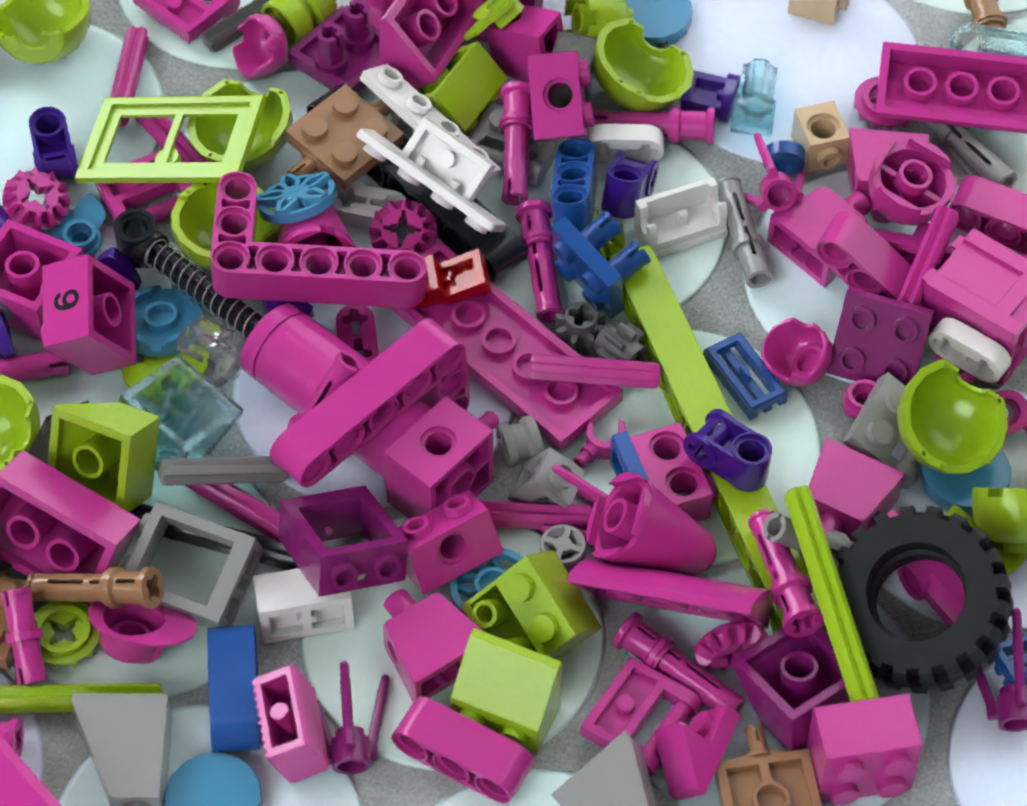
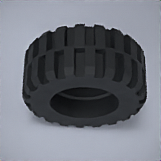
M914 505L899 507L900 515L889 518L885 511L873 517L876 525L867 531L862 525L851 534L854 543L850 548L842 546L835 557L839 563L837 571L873 679L879 678L886 686L900 691L902 687L910 688L913 693L927 694L928 688L939 687L941 692L954 689L953 682L964 677L969 682L980 675L977 669L984 662L990 665L999 654L996 648L1000 641L1006 642L1010 632L1008 621L1009 616H1012L1014 605L1010 590L1012 587L1007 571L997 549H994L988 536L979 527L976 529L971 527L968 519L957 513L950 517L944 515L942 508L927 506L926 512H916ZM931 560L948 565L961 579L965 593L963 610L954 624L933 638L918 641L901 639L888 631L879 618L876 603L879 591L885 580L901 566L915 561Z

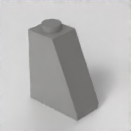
M72 693L71 702L77 725L110 806H165L173 718L168 694Z
M623 731L551 794L560 806H657L643 751L626 731Z

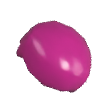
M258 13L250 15L244 23L237 27L239 31L243 32L244 36L241 42L233 46L232 52L237 68L245 78L257 79L269 76L284 66L288 54V43L284 29L274 17Z
M788 318L772 327L763 340L761 357L766 368L778 380L787 385L807 386L821 379L831 365L833 345L825 331L821 330L815 323L808 324L796 318Z

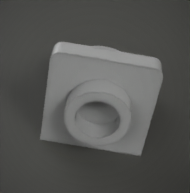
M549 447L522 464L507 499L512 502H533L537 499L543 500L548 497L563 508H566L573 503L579 488L552 471V466L555 464L560 465L582 479L585 472L581 467Z

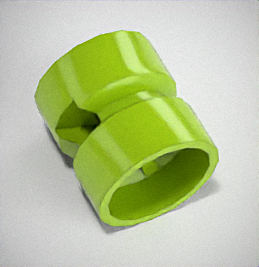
M269 0L263 5L261 14L274 17L285 31L288 47L292 48L337 10L336 0Z

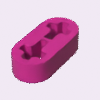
M346 305L341 308L336 315L337 337L354 350H363V356L372 361L379 355L373 311L367 306ZM351 322H359L361 334L353 335Z

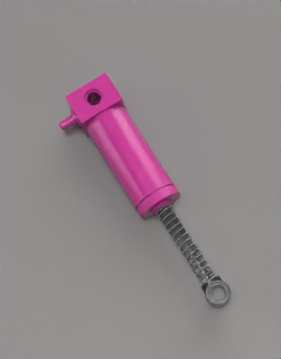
M134 208L120 213L115 219L113 228L117 249L132 262L135 268H154L157 274H162L165 280H170L173 286H178L181 292H186L187 297L194 298L195 303L199 305L202 304L204 310H210L212 316H218L220 322L226 323L228 328L234 329L236 334L242 335L244 340H246L241 352L240 361L243 371L296 412L302 413L338 352L345 351L355 355L362 362L363 367L370 362L295 305L287 303L277 306L262 317L261 311L255 312L253 305L245 304V299L226 298L217 294L212 287V278L209 277L211 274L206 275L204 268L198 269L196 262L190 263L188 256L182 257L180 250H173V245L169 244L167 236L157 230L155 217L150 212ZM447 396L443 397L434 407L419 399L356 450L353 455L385 479L387 502L410 519L423 515L443 504L449 497L462 494L467 490H470L477 497L494 481L493 429L499 425V418L494 412L486 411L477 419Z

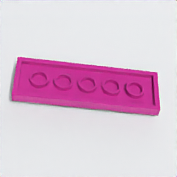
M438 241L421 254L422 257L433 254L439 263L458 256L441 241ZM491 282L492 291L461 301L426 307H389L412 328L422 320L431 318L459 340L466 348L468 374L520 418L532 415L540 435L559 451L564 450L586 431L590 420H592L594 425L623 401V390L619 386L532 379L529 369L530 359L534 353L582 356Z

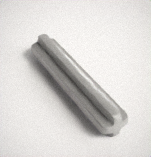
M270 456L164 458L160 461L158 477H160L161 484L165 486L280 483L285 481L287 473L276 466Z

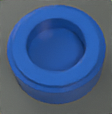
M782 140L767 145L777 171L790 176L797 174L805 167V149L800 144Z

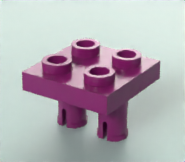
M352 0L349 2V6L347 4L345 7L340 6L288 51V62L329 90H332L339 84H346L359 94L367 87L360 80L362 72L379 66L380 30L370 24L369 4L364 0Z
M849 287L846 292L833 344L831 365L826 373L853 381L868 379L877 382L879 377L889 372L906 386L919 371L935 310Z

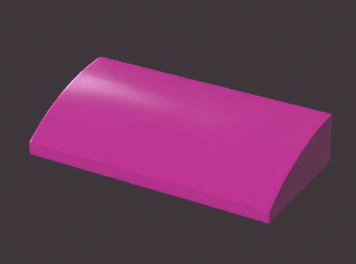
M883 41L879 63L875 116L1027 134V57Z
M587 558L580 561L570 571L568 577L570 584L593 597L730 622H754L761 624L765 628L769 627L773 607L769 589L645 567L605 562L595 558Z

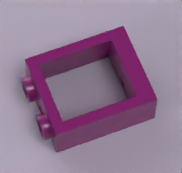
M366 485L280 500L279 540L319 597L406 580L408 540ZM362 534L369 540V542L327 549L323 544L324 541ZM366 574L362 580H358L360 575Z

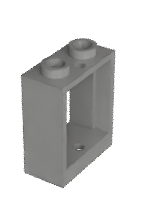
M155 501L151 512L145 513L138 525V541L132 555H126L120 567L124 568L125 571H141L145 567H150L168 524L232 547L207 605L164 590L163 599L159 605L189 614L196 620V623L209 628L232 626L252 581V576H254L262 558L264 549L255 537Z

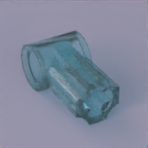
M974 21L956 28L950 34L948 40V49L966 50L962 45L961 37L965 31L974 33L979 40V47L976 52L1027 57V31L987 26Z
M754 58L751 62L743 64L739 96L735 95L731 122L732 133L749 135L760 133L762 136L772 137L776 100L773 99L778 68L772 66L769 60Z

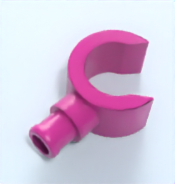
M618 419V433L626 431L625 424L622 420ZM590 420L586 428V444L573 459L574 463L582 469L589 462H593L597 458L610 460V442L600 441L594 436L592 420Z

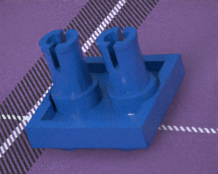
M603 211L597 219L580 232L564 216L551 227L553 245L551 247L555 253L556 260L554 266L567 282L574 280L584 290L582 296L586 302L590 301L597 312L601 309L605 311L606 315L612 320L624 310L623 283L642 267L648 265L651 262L650 257L643 248L640 251L638 250L640 244L635 240L631 241L625 249L609 262L598 252L615 236L622 233L620 224L615 218L610 221L609 219L612 218V215L607 211Z

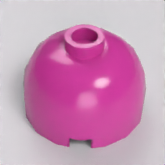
M910 138L908 143L895 144L897 141L895 140L882 148L874 160L868 178L871 200L878 212L888 220L900 225L915 226L931 221L936 208L939 206L947 207L954 195L957 186V176L953 178V173L949 168L952 162L943 151L929 142Z

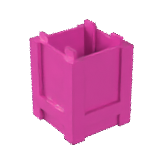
M972 228L965 237L959 235L950 245L954 252L938 271L931 267L922 277L921 281L925 283L923 292L925 296L922 307L935 310L928 336L942 319L948 317L961 321L1003 346L1011 357L1010 367L996 382L1003 387L1012 376L1014 370L1027 356V258Z

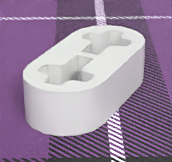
M597 124L588 129V138H585L594 144L596 163L611 164L618 150L624 151L626 157L650 162L652 159L658 161L664 154L663 132L653 125Z
M353 183L345 190L338 185L336 186L337 198L333 205L344 225L369 229L375 211L383 208L388 201L403 200L406 197L395 190ZM347 201H354L349 207H344ZM403 216L400 226L392 228L390 232L402 229L407 223L406 216Z
M946 317L942 319L928 336V342L937 355L986 383L998 382L1011 365V357L1003 346L954 318Z

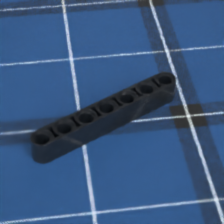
M339 84L307 106V113L345 84ZM404 136V143L398 148L403 150L409 139ZM386 159L385 162H379L366 173L381 188L398 191L411 201L423 203L435 218L437 238L458 256L479 248L485 256L491 283L496 282L527 259L528 253L523 241L511 228L506 226L503 232L488 231L486 234L476 231L464 221L467 215L455 206L452 210L446 209L430 197L433 191L420 182L418 186H415L397 174L399 167L389 159ZM476 198L474 199V202H475V203H477L478 205H480L481 207H483L485 210H487L488 212H490L492 215H494L495 217H497V216H496L495 214H493L487 207H485L479 200H477Z

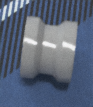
M532 415L522 417L519 423L510 425L503 422L496 426L497 442L506 466H515L519 463L520 459L533 458L544 451L541 435Z
M560 524L550 527L542 535L540 552L554 550L568 573L580 561L585 559V538L577 528L571 525ZM568 554L567 558L562 559L563 555Z

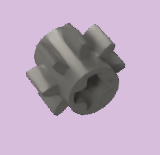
M590 301L574 304L569 302L565 314L556 313L555 315L556 336L578 354L588 352L594 354L593 344L600 331L606 325L605 311L597 313V310L591 305Z
M620 322L618 326L614 323L608 324L600 331L593 344L596 354L600 356L599 358L644 362L648 353L645 344L641 342L645 333L631 322L626 325Z

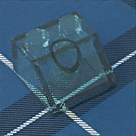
M180 355L175 356L125 391L118 400V403H124L160 417L155 470L157 472L160 461L164 458L208 457L239 419L244 410Z

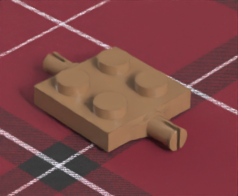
M345 84L285 130V140L300 152L303 158L301 162L288 170L287 174L292 173L298 176L325 171L329 173L330 178L339 187L345 190L381 162L364 151L363 147L366 143L356 137L360 128L376 131L397 147L404 143V133L386 118L393 110L381 99L375 104H371Z
M753 724L744 729L750 752L736 759L720 761L714 774L721 806H822L809 748L787 752L768 749L764 732L765 728L762 724H756V730H754Z

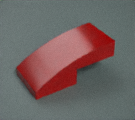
M477 248L440 263L433 254L423 257L427 264L426 293L424 300L414 307L452 303L492 291L486 259L480 249Z

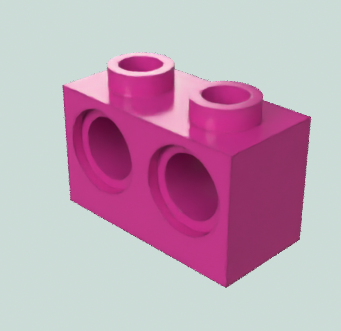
M681 423L631 436L630 439L650 483L696 522L711 518L712 501L717 498L716 485L709 472L703 473L701 466L694 463L685 453L683 440L686 434ZM668 457L671 458V460H664L661 458ZM681 492H682V493H687V494H689V495H687V496H681V495H678V494H676V493H681Z

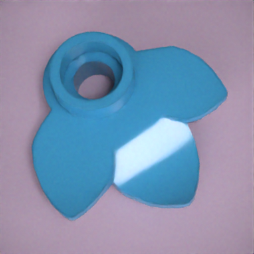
M88 193L77 203L74 211L69 209L66 218L59 225L40 232L80 247L83 250V255L89 254L93 257L100 251L103 244L100 229L106 221L105 209L95 196Z

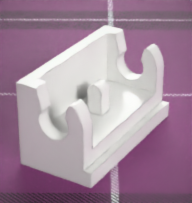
M709 177L635 200L634 231L642 246L650 245L656 257L660 258L728 236L726 228L728 217L726 201L718 203V184L715 178Z
M299 568L252 576L263 644L355 629L350 591L319 597Z

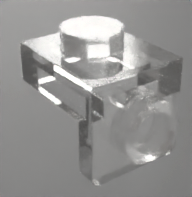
M201 314L178 336L177 350L213 368L210 387L219 390L230 379L235 380L243 370L240 361L245 339L241 334L206 315Z

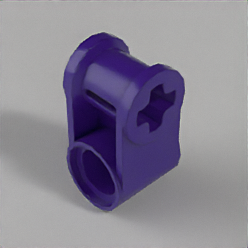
M54 107L37 109L31 114L28 124L34 149L32 155L35 167H37L39 172L46 174L54 172L55 178L59 181L72 178L76 182L75 175L78 170V163L74 144H71L64 113Z
M618 150L613 162L607 169L601 203L602 211L609 212L614 218H633L635 216V200L650 196L654 189L659 170V161L652 159L650 162L626 157L624 151Z
M721 409L711 410L705 417V424L696 433L692 432L684 438V451L694 463L707 468L729 482L736 489L752 492L759 490L765 485L772 457L770 441L764 435L753 431L737 421L728 412Z

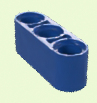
M575 138L562 142L557 148L551 188L553 225L565 216L580 232L593 222L597 172L594 144L586 139Z
M255 624L207 628L212 753L261 750V733L259 732L260 725L258 724L260 719L257 716L259 711L255 708L257 702L254 700L256 695L252 692L254 686L251 684L254 678L258 677Z

